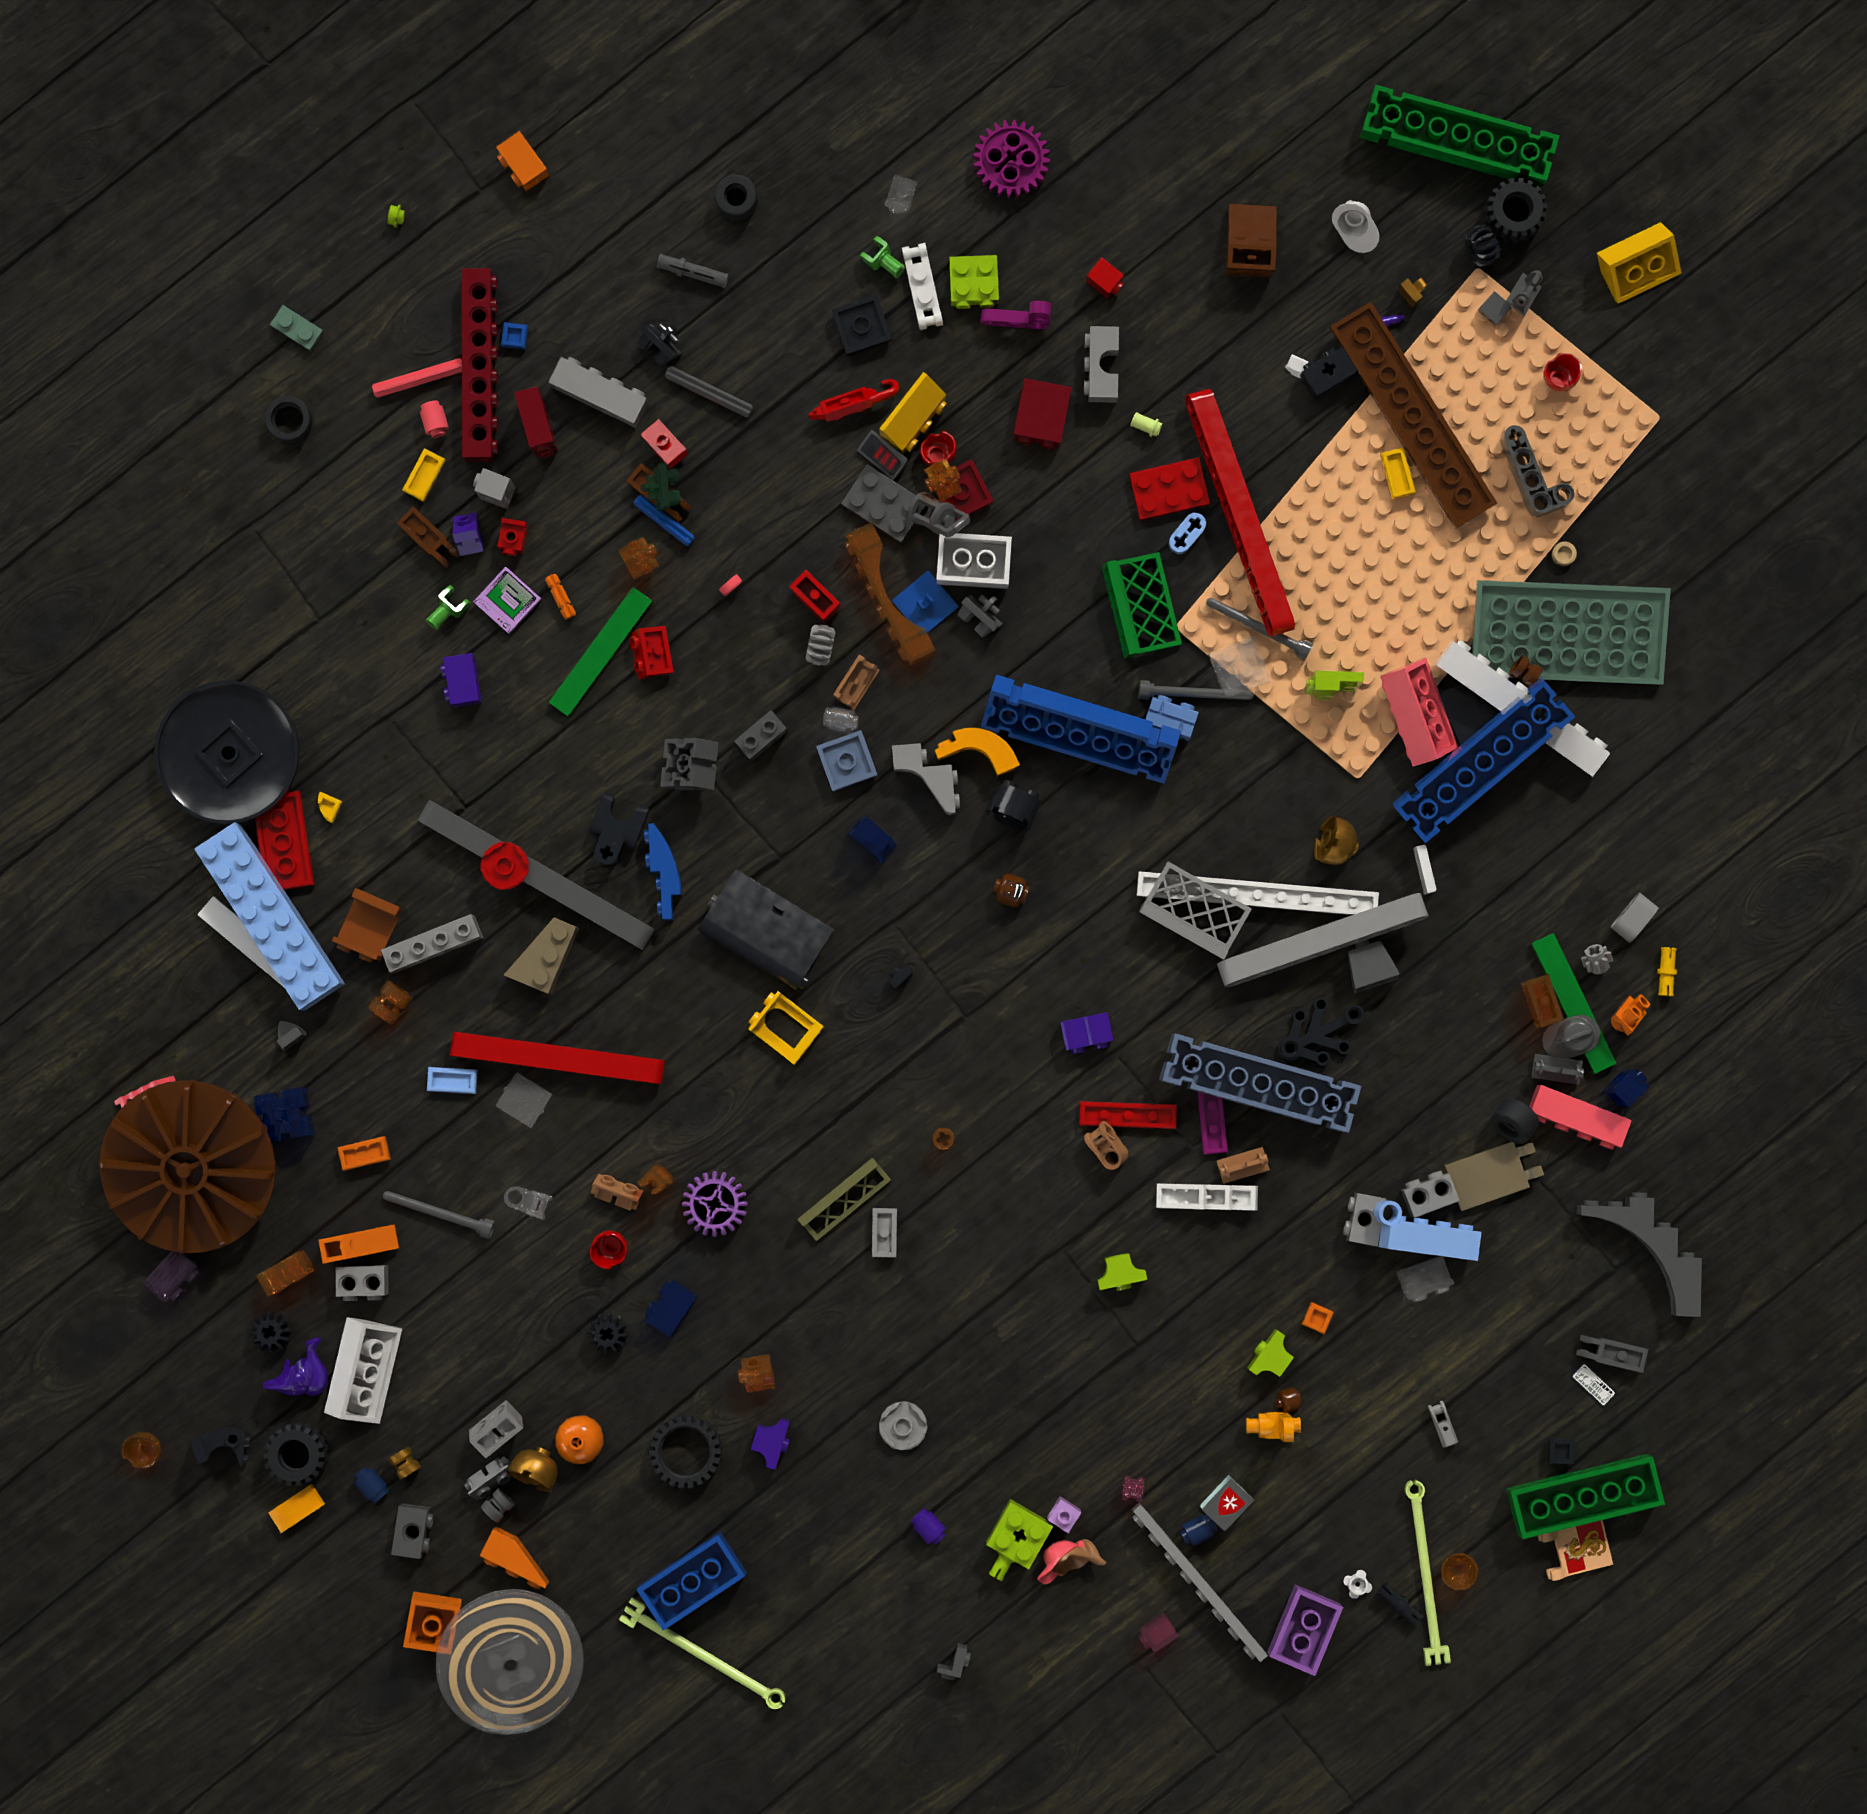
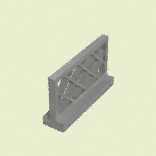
M1167 861L1139 912L1218 957L1225 959L1230 946L1252 909ZM1170 868L1179 873L1181 883L1167 886L1165 876ZM1182 875L1190 880L1184 882ZM1162 881H1163L1164 887L1158 889L1159 886H1160V884H1161ZM1196 882L1200 885L1202 895L1188 898L1185 884ZM1182 886L1185 899L1172 903L1168 889ZM1203 887L1212 892L1205 893ZM1166 890L1169 904L1158 906L1151 902L1156 892ZM1219 895L1223 906L1209 910L1206 896ZM1203 897L1206 911L1193 914L1189 901ZM1224 899L1233 904L1226 905ZM1187 902L1190 915L1179 918L1175 915L1173 905ZM1238 906L1245 910L1240 919L1230 922L1227 908ZM1170 907L1172 913L1163 908ZM1224 909L1227 923L1214 926L1210 913ZM1208 914L1211 927L1202 930L1197 928L1194 917ZM1191 918L1192 924L1186 922L1185 920ZM1237 923V925H1236V927L1234 928V930H1232V926H1231V925ZM1229 926L1231 935L1226 944L1217 939L1215 929ZM1212 930L1213 936L1206 932Z

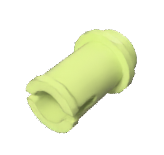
M1136 412L1130 426L1149 433L1150 437L1153 435L1157 437L1162 423L1159 422V419L1153 420Z

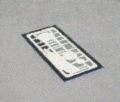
M1585 1361L1570 1376L1603 1408L1618 1393Z

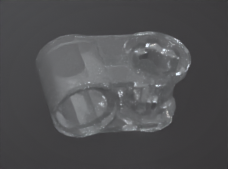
M521 1186L510 1187L504 1194V1201L507 1206L545 1220L546 1216L544 1214L548 1202L552 1201L553 1198L545 1193ZM513 1190H518L522 1194V1200L518 1204L511 1202L509 1198Z

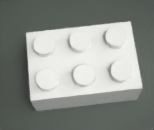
M959 533L952 537H945L940 534L937 584L1008 589L1012 537Z

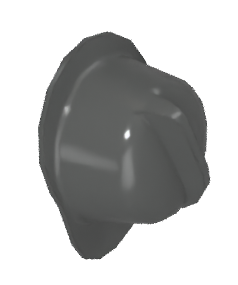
M1572 1016L1558 1021L1547 1028L1542 1039L1543 1047L1550 1056L1570 1059L1595 1048L1599 1042L1600 1029L1596 1021L1589 1016Z

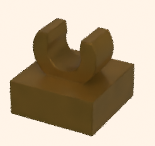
M1422 278L1418 279L1414 284L1409 279H1406L1400 284L1398 291L1413 308L1420 303L1423 297L1420 292L1425 289L1427 284Z

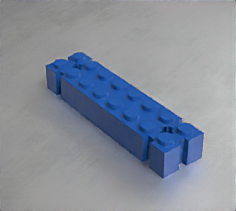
M996 675L981 729L998 734L1000 729L1009 732L1008 737L1133 775H1137L1138 771L1147 773L1146 779L1165 783L1181 730L1165 725L1158 729L1152 727V721L1026 683L1023 684V687L1014 685L1015 680Z
M1542 678L1526 690L1530 694L1526 699L1522 701L1520 697H1517L1414 784L1417 791L1412 795L1406 791L1392 803L1406 821L1410 818L1415 821L1411 826L1425 843L1440 831L1437 826L1443 820L1449 824L1553 736L1549 732L1557 725L1561 730L1575 718V715L1561 700H1558L1556 703L1553 701L1552 698L1556 696V693ZM1537 708H1545L1543 710L1544 716L1542 718H1540L1539 716H1537V718H1534V716L1536 715L1535 710ZM1424 803H1427L1428 805L1429 803H1433L1431 805L1432 810L1430 812H1427V810H1425V812H1422V810L1424 809L1422 805Z

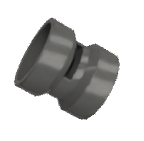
M498 1488L493 1493V1497L490 1500H486L481 1505V1508L493 1521L498 1523L503 1518L505 1511H510L515 1506V1503L504 1491Z

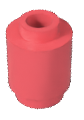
M430 401L420 406V416L426 435H431L432 438L444 436L449 426L443 406L439 404V401Z

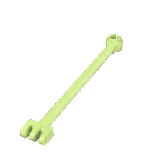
M1410 1480L1406 1483L1404 1490L1412 1503L1431 1647L1423 1648L1426 1666H1431L1430 1656L1434 1655L1435 1664L1440 1665L1441 1654H1444V1661L1447 1664L1451 1663L1448 1645H1440L1421 1504L1425 1487L1418 1480H1414V1485L1418 1486V1491L1411 1493L1410 1487L1413 1485V1482Z
M634 1598L630 1599L629 1603L635 1606L636 1610L626 1606L624 1611L632 1617L629 1619L627 1616L621 1615L620 1621L634 1628L637 1622L641 1623L761 1695L762 1698L766 1699V1703L771 1709H779L783 1706L782 1702L785 1703L786 1697L781 1689L767 1688L668 1628L662 1630L657 1621L643 1614L646 1605ZM778 1694L781 1701L774 1702L772 1695Z

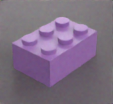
M1295 1584L1267 1651L1268 1655L1271 1658L1315 1676L1342 1612V1605Z

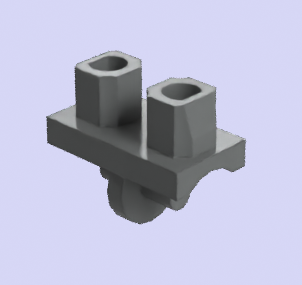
M970 595L961 602L963 606L958 616L967 623L974 615L977 616L981 622L974 630L981 637H985L992 631L999 629L1003 623L995 617L1000 611L994 605L998 599L993 596L988 600L984 595H981L978 599L979 601H977Z

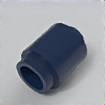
M363 1467L353 1476L356 1479L353 1484L368 1501L371 1500L373 1503H376L389 1491L385 1487L387 1484L372 1467L368 1470Z
M1201 1514L1183 1524V1530L1180 1531V1534L1186 1545L1191 1543L1194 1547L1213 1537V1533L1217 1532L1218 1529L1214 1521L1207 1514L1205 1516Z

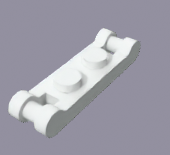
M921 243L918 244V247L910 249L909 246L903 247L902 253L919 329L924 330L927 329V326L936 325V327L942 326L943 320L926 245ZM920 256L921 262L913 264L911 258ZM933 311L932 316H924V312Z

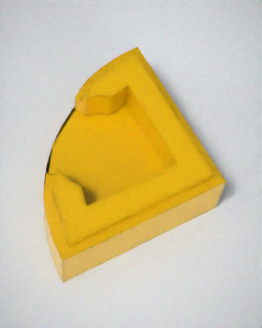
M320 792L318 796L319 809L326 820L334 823L343 802Z

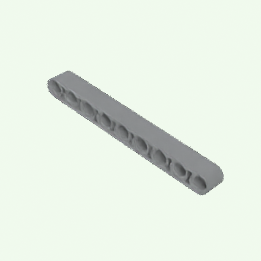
M1416 893L1219 962L1217 966L1224 986L1232 987L1422 921L1429 917L1421 894Z

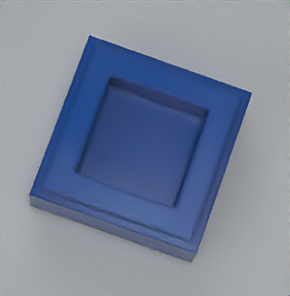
M504 322L501 347L526 350L528 325Z

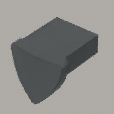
M285 1021L279 1022L277 1042L282 1050H288L307 1036V1032L300 1026Z

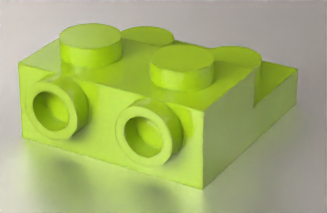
M997 255L950 257L951 306H956L957 309H968L970 305L992 308L994 304H999Z
M1315 671L1309 677V680L1306 681V694L1316 696V700L1326 701L1339 692V687L1342 692H1354L1364 682V672Z

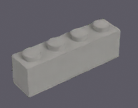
M569 357L568 360L560 358L548 382L551 388L637 428L649 404L644 392L636 388L629 390L623 387V382L611 377L608 380L602 377L603 373L595 368L590 367L587 370L581 367L582 363L574 358Z

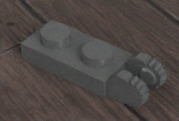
M1584 1335L1580 1336V1340L1584 1343L1597 1344V1351L1594 1354L1581 1349L1577 1350L1576 1355L1595 1359V1362L1641 1373L1644 1372L1648 1349L1604 1338L1597 1339Z

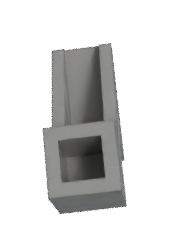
M921 743L892 746L894 772H910L918 775L925 782L944 812L948 815H956L955 809L960 808L959 794H954L953 785H958L957 770L952 771V765L923 767V764L927 763L926 749H921Z

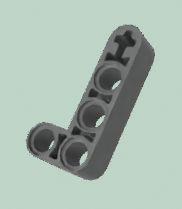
M1517 425L1508 427L1502 434L1500 441L1529 514L1534 517H1541L1566 507L1575 495L1572 486L1561 483L1547 488L1524 429ZM1512 435L1513 437L1517 436L1518 439L1514 441L1509 440L1508 437ZM1517 455L1526 457L1527 465H1520L1516 460ZM1525 478H1533L1536 481V487L1527 486ZM1557 491L1565 492L1567 501H1560L1556 495ZM1535 499H1540L1544 502L1545 508L1543 510L1535 507Z

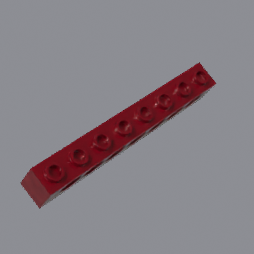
M491 268L462 269V457L466 462L494 461V454H498V441L494 440V431H498V417H494V407H498V394L494 393V384H498V371L494 369V360H498V348L494 346V337L498 336L497 322H494V314L498 313L497 299H494V290L498 289V280ZM477 291H486V295L484 298H474L475 293ZM483 313L486 315V319L483 322L476 323L474 321L478 314ZM479 337L486 338L483 346H475V340ZM478 361H486L484 369H475V364ZM478 384L486 385V390L483 393H475V387ZM478 408H486L484 416H475V411ZM478 431H486L485 439L481 441L475 440L476 433Z

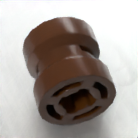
M1521 655L1511 667L1509 675L1515 679L1519 678L1522 680V684L1529 688L1537 681L1543 669L1537 664H1531L1526 656Z

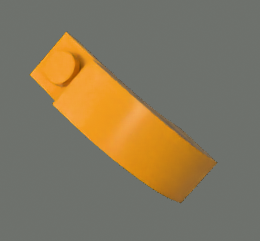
M963 728L953 731L955 741L951 742L948 739L937 744L938 749H935L938 761L964 750L981 752L990 760L997 777L1020 767L1013 750L1007 742L995 733L985 729Z

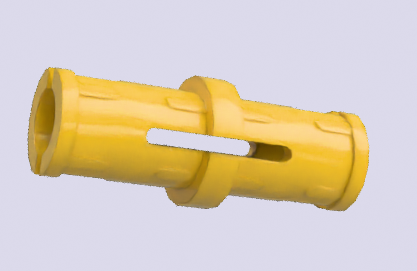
M1661 947L1660 969L1657 970V974H1660L1659 996H1674V975H1677V970H1675L1677 948Z

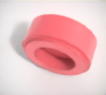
M736 574L719 590L724 596H727L742 583V579Z

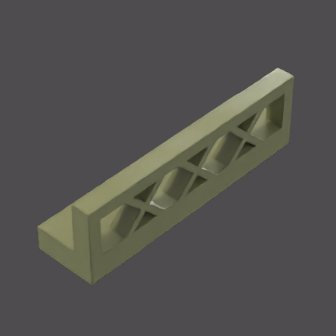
M871 1158L797 1220L817 1241L891 1181V1179L875 1159ZM876 1168L884 1180L877 1186L866 1185L867 1174ZM864 1178V1184H856ZM853 1186L863 1187V1196L858 1201L848 1200L849 1189ZM866 1187L873 1188L866 1194ZM846 1192L845 1200L838 1199ZM834 1201L845 1202L844 1213L840 1216L829 1215L830 1205ZM847 1203H855L847 1209ZM827 1208L826 1215L820 1214L823 1210ZM815 1217L826 1218L825 1228L818 1234L809 1225V1222ZM829 1218L835 1219L828 1225Z

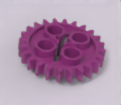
M1004 120L1002 128L995 123L994 131L986 129L988 137L980 135L979 140L982 144L975 145V149L979 153L973 154V159L978 160L974 163V169H981L977 172V178L984 177L982 180L983 186L990 183L989 192L997 188L998 196H1001L1003 191H1005L1007 198H1010L1012 192H1015L1017 198H1019L1020 191L1023 190L1028 195L1030 186L1035 190L1037 189L1036 181L1043 183L1044 177L1041 174H1048V168L1045 165L1050 164V159L1045 157L1049 155L1050 150L1043 149L1047 145V141H1039L1041 132L1034 135V126L1027 130L1025 129V122L1018 127L1016 120H1013L1012 126H1008V123ZM1014 138L1019 141V144L1011 147L1007 144V141ZM1025 145L1028 146L1027 149H1024V150H1022V151L1020 152V150H1021V148H1022L1023 146H1025ZM996 153L1001 156V159L998 162H992L988 157ZM1008 156L1011 158L1016 156V162L1010 160L1007 163ZM1025 156H1031L1035 161L1027 165L1023 163L1022 159ZM1004 166L999 173L995 172L996 169ZM1012 171L1016 173L1017 177L1009 180L1005 178L1004 174Z

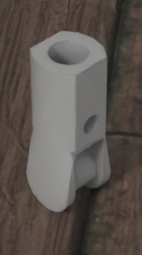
M1439 1401L1440 1404L1433 1407L1428 1405V1410L1442 1447H1448L1456 1444L1458 1439L1443 1401ZM1443 1413L1445 1419L1438 1422L1436 1416Z

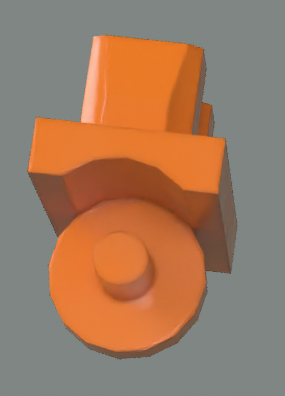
M1641 994L1635 999L1631 996L1627 997L1611 1017L1612 1026L1618 1031L1625 1032L1627 1035L1631 1034L1647 1012L1645 1010L1651 1004Z

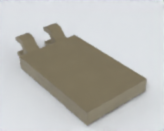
M1509 1142L1444 1165L1446 1173L1450 1174L1460 1201H1457L1460 1211L1529 1188L1528 1180L1544 1175L1542 1167L1539 1165L1524 1170L1519 1157L1536 1152L1533 1143L1515 1147L1514 1142Z

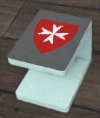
M1228 1475L1201 1503L1200 1507L1225 1531L1248 1508L1254 1499Z

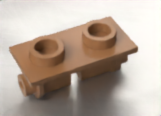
M1263 1147L1217 1160L1223 1184L1270 1170L1268 1158L1264 1153Z
M598 1174L591 1190V1194H594L595 1198L609 1203L612 1197L616 1196L615 1205L629 1211L637 1209L638 1200L643 1193V1190L638 1189L633 1184H624L616 1181L612 1176Z

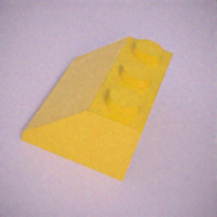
M1661 222L1597 252L1601 273L1618 304L1682 274L1674 234Z
M923 372L879 428L880 437L902 455L906 451L911 452L918 443V440H916L921 432L926 433L932 425L931 419L935 413L939 415L946 407L945 392Z

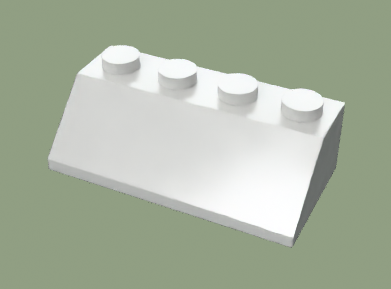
M347 1317L324 1413L339 1419L380 1424L402 1332L401 1328Z

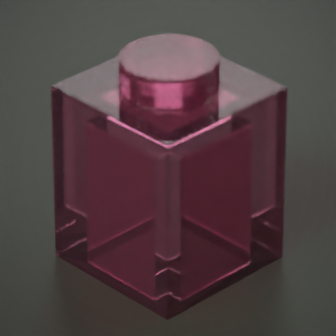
M1164 1612L1140 1628L1142 1635L1139 1638L1146 1649L1151 1647L1154 1653L1179 1637Z

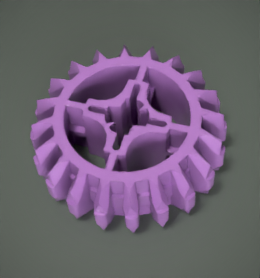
M713 1171L712 1179H709L707 1172L703 1173L705 1180L703 1182L699 1177H695L694 1180L698 1185L695 1187L691 1183L688 1184V1188L693 1191L692 1194L688 1192L683 1194L684 1197L690 1198V1201L682 1202V1206L690 1207V1210L683 1212L684 1216L689 1214L693 1216V1218L688 1220V1224L696 1221L698 1224L694 1228L695 1231H698L701 1226L705 1227L703 1235H707L709 1229H712L713 1237L717 1236V1229L721 1230L722 1235H726V1226L731 1231H734L735 1226L732 1222L742 1223V1220L737 1215H746V1211L740 1210V1206L748 1205L746 1201L740 1202V1198L746 1196V1192L740 1194L737 1192L742 1187L741 1183L734 1187L732 1183L735 1181V1177H731L728 1182L725 1181L727 1177L725 1172L722 1173L720 1179H717V1171ZM717 1184L712 1196L698 1195V1192L704 1186ZM724 1186L732 1193L735 1206L724 1202L722 1198ZM717 1197L721 1205L727 1208L717 1207L712 1213L711 1206H709L708 1202L703 1201V1199L709 1201ZM695 1202H699L707 1208L706 1221L698 1215ZM719 1211L732 1213L727 1221L720 1224H712Z

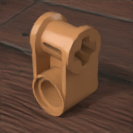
M1102 1121L1096 1130L1084 1135L1087 1146L1096 1154L1105 1168L1114 1170L1127 1160V1148L1107 1122ZM1111 1152H1115L1118 1155V1161L1111 1157Z

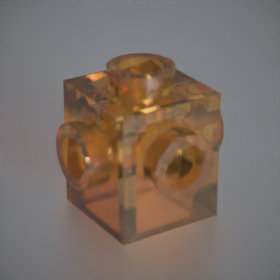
M946 459L924 469L928 477L924 480L930 493L935 492L941 502L962 492L958 479L961 478L955 465L951 467Z
M644 537L633 540L627 546L618 550L634 579L643 574L650 573L659 566L655 559L659 554L652 543H646Z
M770 1354L741 1359L742 1369L738 1370L740 1384H745L747 1393L776 1388Z

